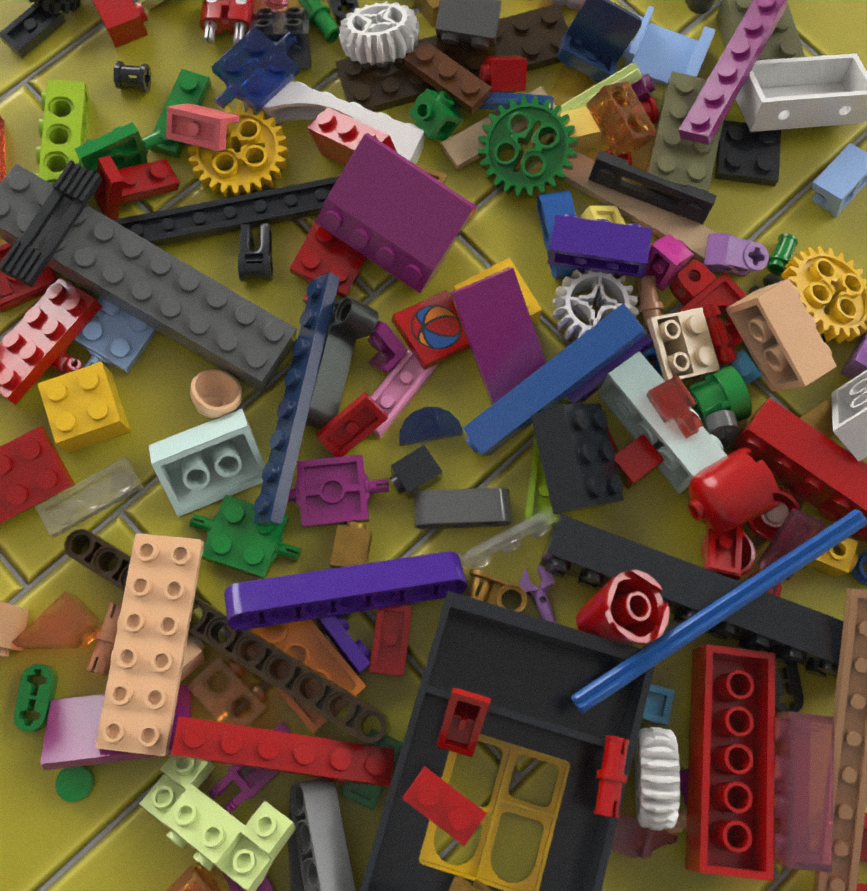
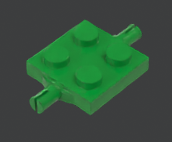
M131 122L124 126H118L101 137L86 141L83 145L75 148L81 167H86L88 171L92 170L96 174L97 162L100 157L110 155L117 169L148 163L147 155L149 149L165 142L159 131L142 138L135 124Z
M225 495L219 512L213 519L194 513L192 515L193 520L191 519L189 524L190 527L207 532V541L201 557L203 560L260 579H266L271 565L278 556L297 562L302 549L284 543L283 534L289 521L288 515L284 514L282 525L263 527L253 523L255 517L253 503Z

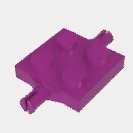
M363 454L297 461L298 478L295 488L290 489L287 502H297L301 512V525L303 529L342 525L348 521L358 523L369 522L368 502L370 494L390 492L389 480L387 478L369 481L364 470Z

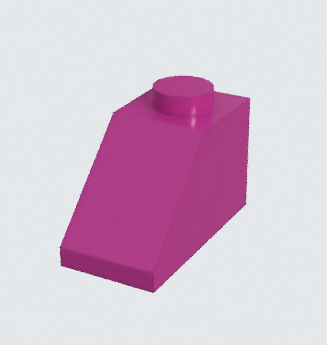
M669 234L652 244L643 276H655L656 287L663 292L676 279L677 274L689 264L694 254L683 241L676 240Z

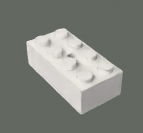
M857 53L757 60L735 99L750 132L865 123L867 120V71Z

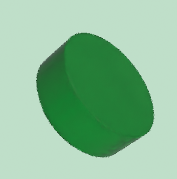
M87 766L64 768L56 778V792L60 798L67 802L81 801L87 798L93 791L95 777Z

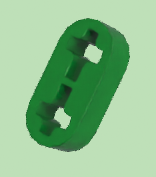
M33 664L27 667L21 676L14 710V722L22 731L37 732L47 726L50 702L55 699L58 675L51 666ZM41 672L42 676L47 677L46 684H40L38 687L37 684L32 683L33 676H39ZM34 709L35 712L40 713L39 720H33L31 724V720L26 719L25 714L27 711L30 712Z

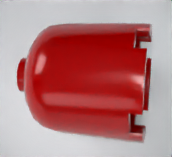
M740 448L699 471L691 479L688 486V510L696 521H701L712 530L726 532L775 509L779 502L774 500L773 493L778 491V485L767 464L763 460L756 462L749 456L750 449Z

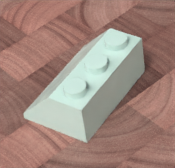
M243 409L149 445L151 465L178 517L224 499L225 495L231 496L263 483L262 472L266 464Z

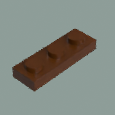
M423 40L404 58L406 68L438 91L446 92L456 104L471 115L492 96L491 86L426 40Z

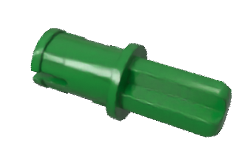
M298 0L304 10L310 15L311 24L317 26L328 43L337 41L340 30L339 26L330 16V9L326 5H322L319 0Z

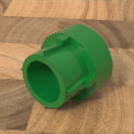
M732 366L724 367L703 376V380L689 385L690 388L685 391L687 406L699 415L702 426L704 419L709 414L721 410L733 411L737 422L747 419L752 415V402L748 389L738 371Z

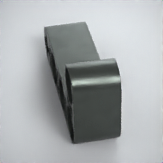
M351 297L334 301L306 420L307 425L319 430L338 415L356 340L369 336L374 331L378 322L379 315L375 309Z

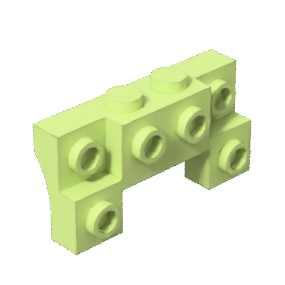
M171 756L160 769L164 773L163 776L139 804L170 830L166 836L182 850L188 844L197 851L193 858L209 872L215 866L245 891H256L264 880L274 859L297 829L290 819L266 801L261 804L247 824L244 825L198 789L215 768L213 762Z

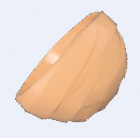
M217 369L205 370L192 379L190 386L191 401L200 414L210 419H217L232 413L239 407L242 401V388L239 381L228 372Z

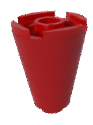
M630 570L615 575L578 610L576 625L580 631L597 635L613 642L636 645L647 644L659 638L665 631L669 620L668 602H663L660 594L663 589L654 578L639 570Z

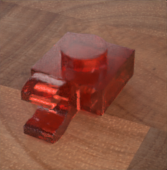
M678 375L648 391L646 396L664 423L674 419L686 439L699 432L698 429L703 424L700 418L693 411H690L695 406L696 401Z

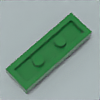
M181 69L153 133L159 131L165 143L151 148V151L179 159L185 143L166 138L167 107L187 103L202 106L211 86L208 76Z

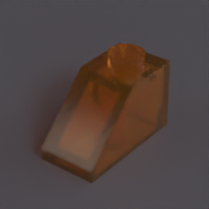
M65 591L12 643L16 647L24 649H75L80 646L84 647L92 642L96 632H98L97 629L103 623L76 595Z

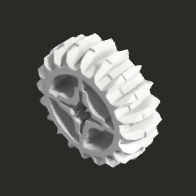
M387 1L383 4L376 2L370 6L365 4L364 8L354 9V13H348L346 18L341 21V26L339 27L340 43L342 44L345 56L350 57L351 61H359L360 64L369 62L370 65L375 63L384 64L387 61L395 62L397 58H405L406 53H410L418 45L420 33L419 22H417L414 10L409 9L407 5L400 6L397 2L389 4Z
M576 269L572 273L571 278L566 276L562 281V286L557 287L555 292L556 298L552 302L553 308L556 309L552 315L553 319L560 320L557 324L558 331L567 329L564 336L566 340L571 339L573 336L578 339L623 303L636 318L638 308L634 306L638 300L637 296H631L633 285L623 286L625 276L616 279L614 274L611 273L605 274L598 271L584 270L582 274ZM592 290L591 294L579 295V298L573 297L581 291ZM594 299L596 300L595 306L598 307L596 317H594L595 310L592 309ZM576 316L581 317L586 324L581 322Z
M662 727L642 728L639 731L634 762L636 818L641 827L650 828L651 830L672 829L677 823L680 796V766L676 736L672 730L662 729Z

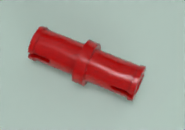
M609 735L605 736L601 770H597L596 778L600 779L596 808L594 810L596 815L619 819L618 813L622 784H627L628 777L624 775L627 749L630 742L628 739Z

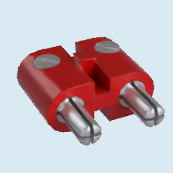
M203 0L200 27L204 31V42L212 44L215 34L223 35L224 29H230V34L234 35V44L243 45L244 35L248 34L253 17L254 0Z

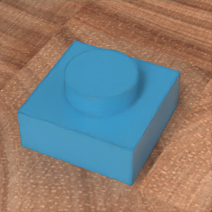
M744 349L736 353L737 360L734 363L726 366L719 365L720 369L727 366L735 368L746 386L762 376Z
M651 684L642 719L661 725H668L675 690Z

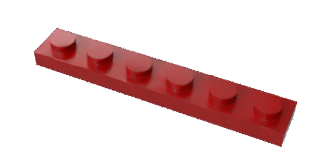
M179 716L170 756L387 788L391 785L395 749Z

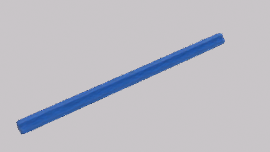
M853 510L573 694L571 699L575 707L581 713L586 712L865 527L867 519L861 511Z

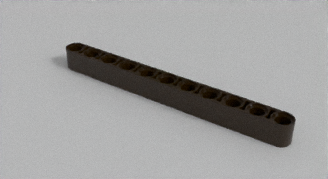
M84 529L72 531L64 542L66 554L125 591L131 556L90 531ZM90 540L89 550L82 554V545ZM117 556L118 564L114 570L109 572V561ZM195 596L193 610L200 607L202 618L195 625H192L190 621L189 632L359 740L366 743H379L388 736L390 721L382 711L250 629L235 630L231 628L230 638L226 642L221 643L218 639V633L223 626L228 625L227 615ZM258 643L261 648L260 655L256 660L249 661L246 651L251 644ZM282 661H287L290 665V673L285 679L279 680L275 674L276 666ZM316 679L320 684V692L315 698L309 699L304 692V687L309 680ZM346 697L351 704V709L347 716L339 718L334 712V705L339 698ZM370 716H376L381 722V731L375 737L368 736L364 731V723Z

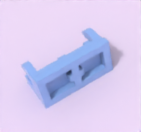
M849 143L813 182L811 188L825 197L823 198L815 194L811 198L813 202L836 218L867 184V152Z

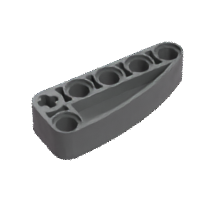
M330 779L294 782L289 793L288 819L297 828L288 839L291 891H355L335 784Z

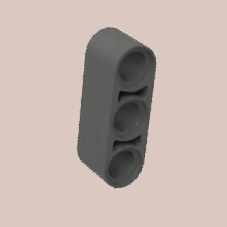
M506 488L428 490L413 494L415 528L498 527L512 523L510 491Z

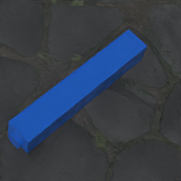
M623 303L463 427L468 435L465 438L466 442L475 453L480 452L482 455L493 454L532 424V414L553 408L645 338L648 333Z

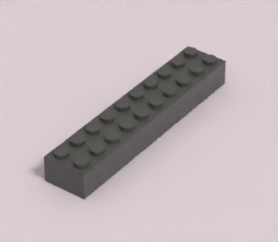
M18 164L13 166L0 183V238L11 245L21 238L54 189L52 184ZM66 197L63 198L31 246L34 250L40 251L72 204V200ZM88 205L85 206L47 264L48 267L262 393L296 342L297 329Z

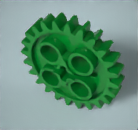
M522 95L521 104L516 105L515 101L511 98L509 109L506 110L502 105H499L500 115L498 117L494 114H489L493 124L482 125L483 131L487 136H480L478 140L485 147L478 149L477 152L479 156L487 157L480 162L482 168H490L485 173L487 179L496 177L493 183L495 188L505 184L504 192L506 195L514 188L517 198H520L525 190L528 192L530 199H532L534 190L539 189L541 194H545V186L547 185L554 190L557 189L556 178L563 181L566 180L563 169L573 170V164L568 159L577 158V151L570 148L578 145L577 138L569 137L576 132L575 126H566L570 121L568 114L559 117L562 112L560 105L551 110L550 99H547L543 105H540L537 95L533 98L532 103H528L525 95ZM520 121L528 123V128L524 132L517 133L513 131L516 123ZM540 122L541 126L536 130L535 134L533 135L536 123ZM551 133L556 136V140L551 145L540 143L542 136ZM532 137L534 149H527L524 154L521 146H528ZM510 149L515 152L514 157L509 161L505 162L499 159L500 154L504 150ZM520 160H522L520 170L518 172H514V169L517 167ZM537 161L543 164L540 172L536 174L526 171L528 165L532 162Z

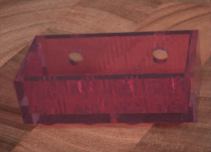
M775 712L774 863L786 868L832 873L833 716L798 712Z

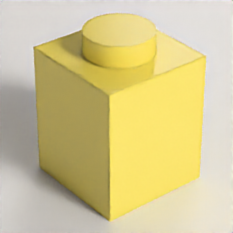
M594 105L561 112L559 117L567 114L570 116V121L566 126H575L576 132L569 137L577 138L578 145L570 149L573 148L580 152L598 147L603 130Z

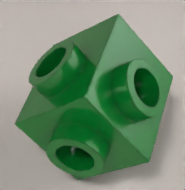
M426 89L425 92L417 97L415 104L408 112L415 120L414 125L424 130L425 136L439 141L447 140L464 120L454 108V100L444 91L439 93Z

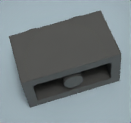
M440 0L435 27L437 38H441L442 42L452 45L458 44L459 41L471 43L470 46L477 49H488V46L495 47L502 1Z

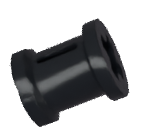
M117 61L113 72L115 87L117 89H124V87L140 88L142 92H148L151 86L150 66L148 64H142L141 66L125 65L123 61ZM129 75H135L137 78H130Z

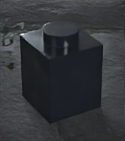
M425 445L390 465L393 476L389 480L399 495L404 492L409 500L414 497V493L424 491L442 479L443 471Z

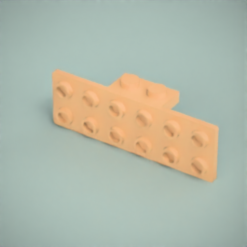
M140 533L135 535L121 612L117 622L114 649L111 654V665L95 744L96 748L155 756H166L168 754L204 545L202 540Z

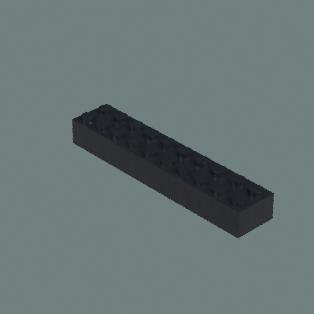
M560 514L551 529L539 564L546 566L545 571L552 573V575L564 577L565 574L578 578L577 583L593 590H596L597 586L602 588L615 575L621 572L639 570L647 573L662 587L663 591L660 594L663 602H668L669 614L674 615L673 620L680 624L742 584V582L562 514ZM765 592L706 631L707 634L716 638L727 639V636L739 640V646L747 650L760 651L762 649L768 652L773 651L776 661L792 665L793 661H797V663L806 666L805 671L812 675L824 678L827 674L835 678L838 676L844 621L771 593Z

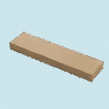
M541 86L528 93L547 95ZM496 111L493 114L498 117L500 115V111ZM489 116L441 143L442 151L457 171L481 158L477 150L485 146L480 144L478 137L487 136L483 131L482 125L493 124ZM524 121L516 123L513 131L517 133L524 132L528 128V123Z

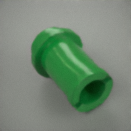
M786 233L785 238L784 234L779 235L772 255L769 256L767 269L772 274L781 275L786 270L785 265L790 262L795 247L798 244V239L794 235Z

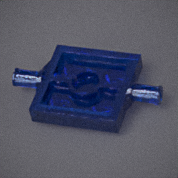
M256 27L248 32L211 66L213 73L224 82L227 88L214 99L216 104L224 110L228 104L237 98L246 102L256 112L264 107L300 73L299 66L286 54V51L297 43L296 37L291 32H287L276 43L269 40Z

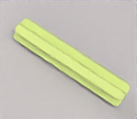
M635 63L629 64L562 104V112L598 105L642 78L640 69Z

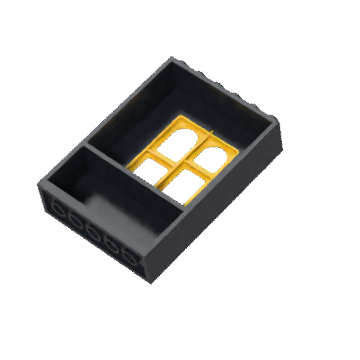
M448 591L359 891H449L455 876L463 877L471 885L477 879L492 891H601L618 819L594 814L600 779L596 778L597 770H601L605 736H616L630 740L624 775L629 777L655 666L584 713H581L575 707L571 697L642 649L613 642L597 635ZM453 687L491 698L478 741L499 747L502 750V759L490 802L486 807H480L487 814L480 823L482 825V833L477 850L471 859L459 865L449 864L440 858L434 846L437 825L402 799L424 766L448 784L450 782L457 753L436 747ZM520 755L554 764L558 768L555 787L548 806L542 807L509 795L508 788L515 762ZM622 784L618 815H620V810L627 784ZM505 812L537 820L544 827L532 872L523 881L517 883L506 882L500 879L493 871L491 865L492 848L500 818Z

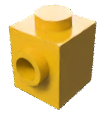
M818 526L807 532L804 543L826 528ZM847 538L806 566L835 578L847 574L854 569L857 563L858 553H855L858 541Z

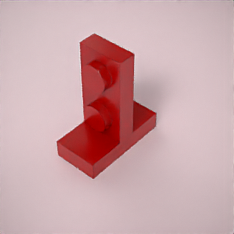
M109 155L98 158L96 173L101 176L102 182L94 193V199L102 214L111 220L119 218L120 204L176 191L179 188L180 182L167 159L117 169Z

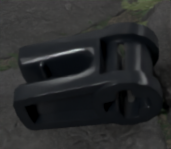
M263 223L260 226V232L258 233L260 247L257 251H253L255 244L251 226L249 224H241L240 253L238 255L240 282H247L248 278H265V281H273L272 231L269 223Z

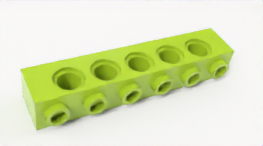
M47 79L46 92L41 93L44 119L40 118L38 123L42 142L41 146L36 147V161L39 165V173H35V175L54 185L63 170L54 172L56 169H65L70 160L74 161L75 164H79L75 148L87 141L90 96L85 82ZM61 141H66V142L63 143V144H57V143H59V142H61Z

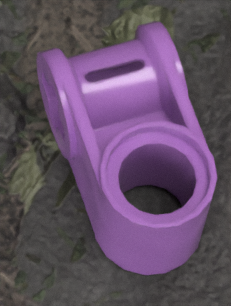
M726 233L708 235L704 265L710 271L743 276L750 271H759L765 268L768 263V251L759 242L748 241Z

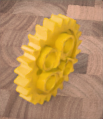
M241 105L237 106L236 112H231L230 108L225 106V112L240 115L239 122L227 124L226 150L216 151L196 145L187 148L190 155L188 160L191 168H193L196 179L200 178L203 188L209 186L213 195L221 189L223 198H227L230 192L234 193V196H239L244 192L250 194L255 189L257 192L263 191L262 186L264 184L273 188L272 177L276 179L282 178L280 169L287 168L285 158L289 157L286 136H283L282 127L276 126L274 117L267 119L264 110L255 115L253 106L247 112H243ZM254 134L252 137H246L247 135ZM256 160H261L260 163L252 164ZM226 167H232L230 170L222 171Z
M818 246L815 250L808 247L804 252L800 251L785 265L786 270L781 276L785 280L789 279L792 285L798 289L800 300L806 311L814 318L817 331L820 335L824 333L827 342L834 338L837 343H841L844 340L851 342L867 331V279H862L860 276L863 269L855 270L853 268V260L846 263L843 253L835 257L832 248L824 252L821 246Z

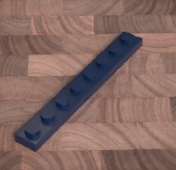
M330 272L313 279L307 288L306 294L308 299L305 310L299 320L301 328L298 339L292 349L294 357L291 369L285 378V394L277 410L279 418L276 431L271 436V451L268 463L262 472L263 484L260 495L254 504L255 517L253 523L263 527L282 525L340 280V277Z

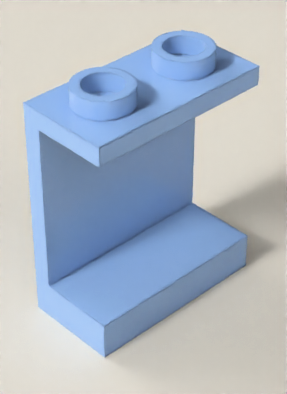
M649 6L645 16H639L642 24L634 41L630 42L622 54V57L627 58L624 67L635 63L643 75L648 73L653 82L663 86H667L672 71L697 77L716 30L705 26L699 41L651 24L650 20L655 7Z

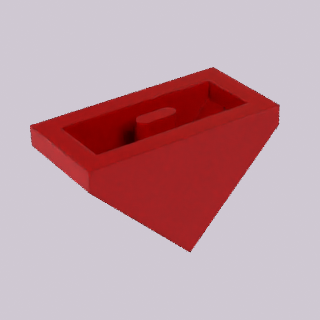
M453 687L436 747L472 757L491 698Z

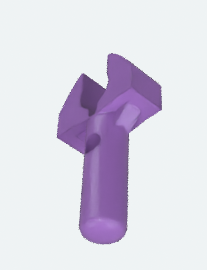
M540 565L536 567L541 578L539 589H537L536 585L531 584L529 581L527 569H525L520 578L519 586L524 589L526 594L528 593L534 597L541 619L557 623L547 595L549 586L555 584L552 573L545 571V568Z

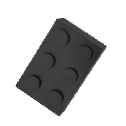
M601 403L563 404L531 415L554 515L592 509L624 501L622 494L623 484L617 473L614 460L615 450L610 443L606 427L607 417L602 410Z

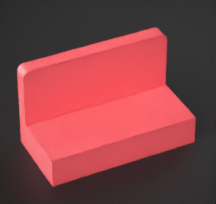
M189 103L167 107L166 138L216 151L226 150L227 124L239 122L240 115Z

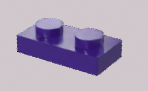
M336 615L317 618V623L359 676L366 671L371 664L368 660L371 654L361 640L358 639L354 642L347 633L350 626L344 617Z

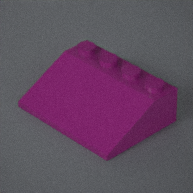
M365 133L328 194L315 223L418 293H421L436 276L473 212L475 205L369 133Z

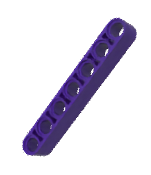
M441 552L239 582L225 589L224 598L229 627L235 630H247L446 598L448 591L461 594L467 589L468 585L459 555L455 552Z

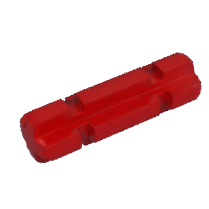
M713 303L702 307L714 350L718 352L716 354L718 364L726 366L734 363L737 360V355L734 347L729 345L732 342L723 319H719L721 313L718 305Z

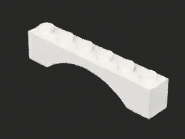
M256 68L241 97L245 112L251 106L254 107L255 115L264 110L266 118L274 117L276 124L297 120L314 121L328 107L390 135L397 153L413 163H417L424 148V130L419 129L416 125L394 120L382 112L370 111L358 103H349L338 99L329 92H319L309 88L302 82H293L282 78L272 71L266 72Z

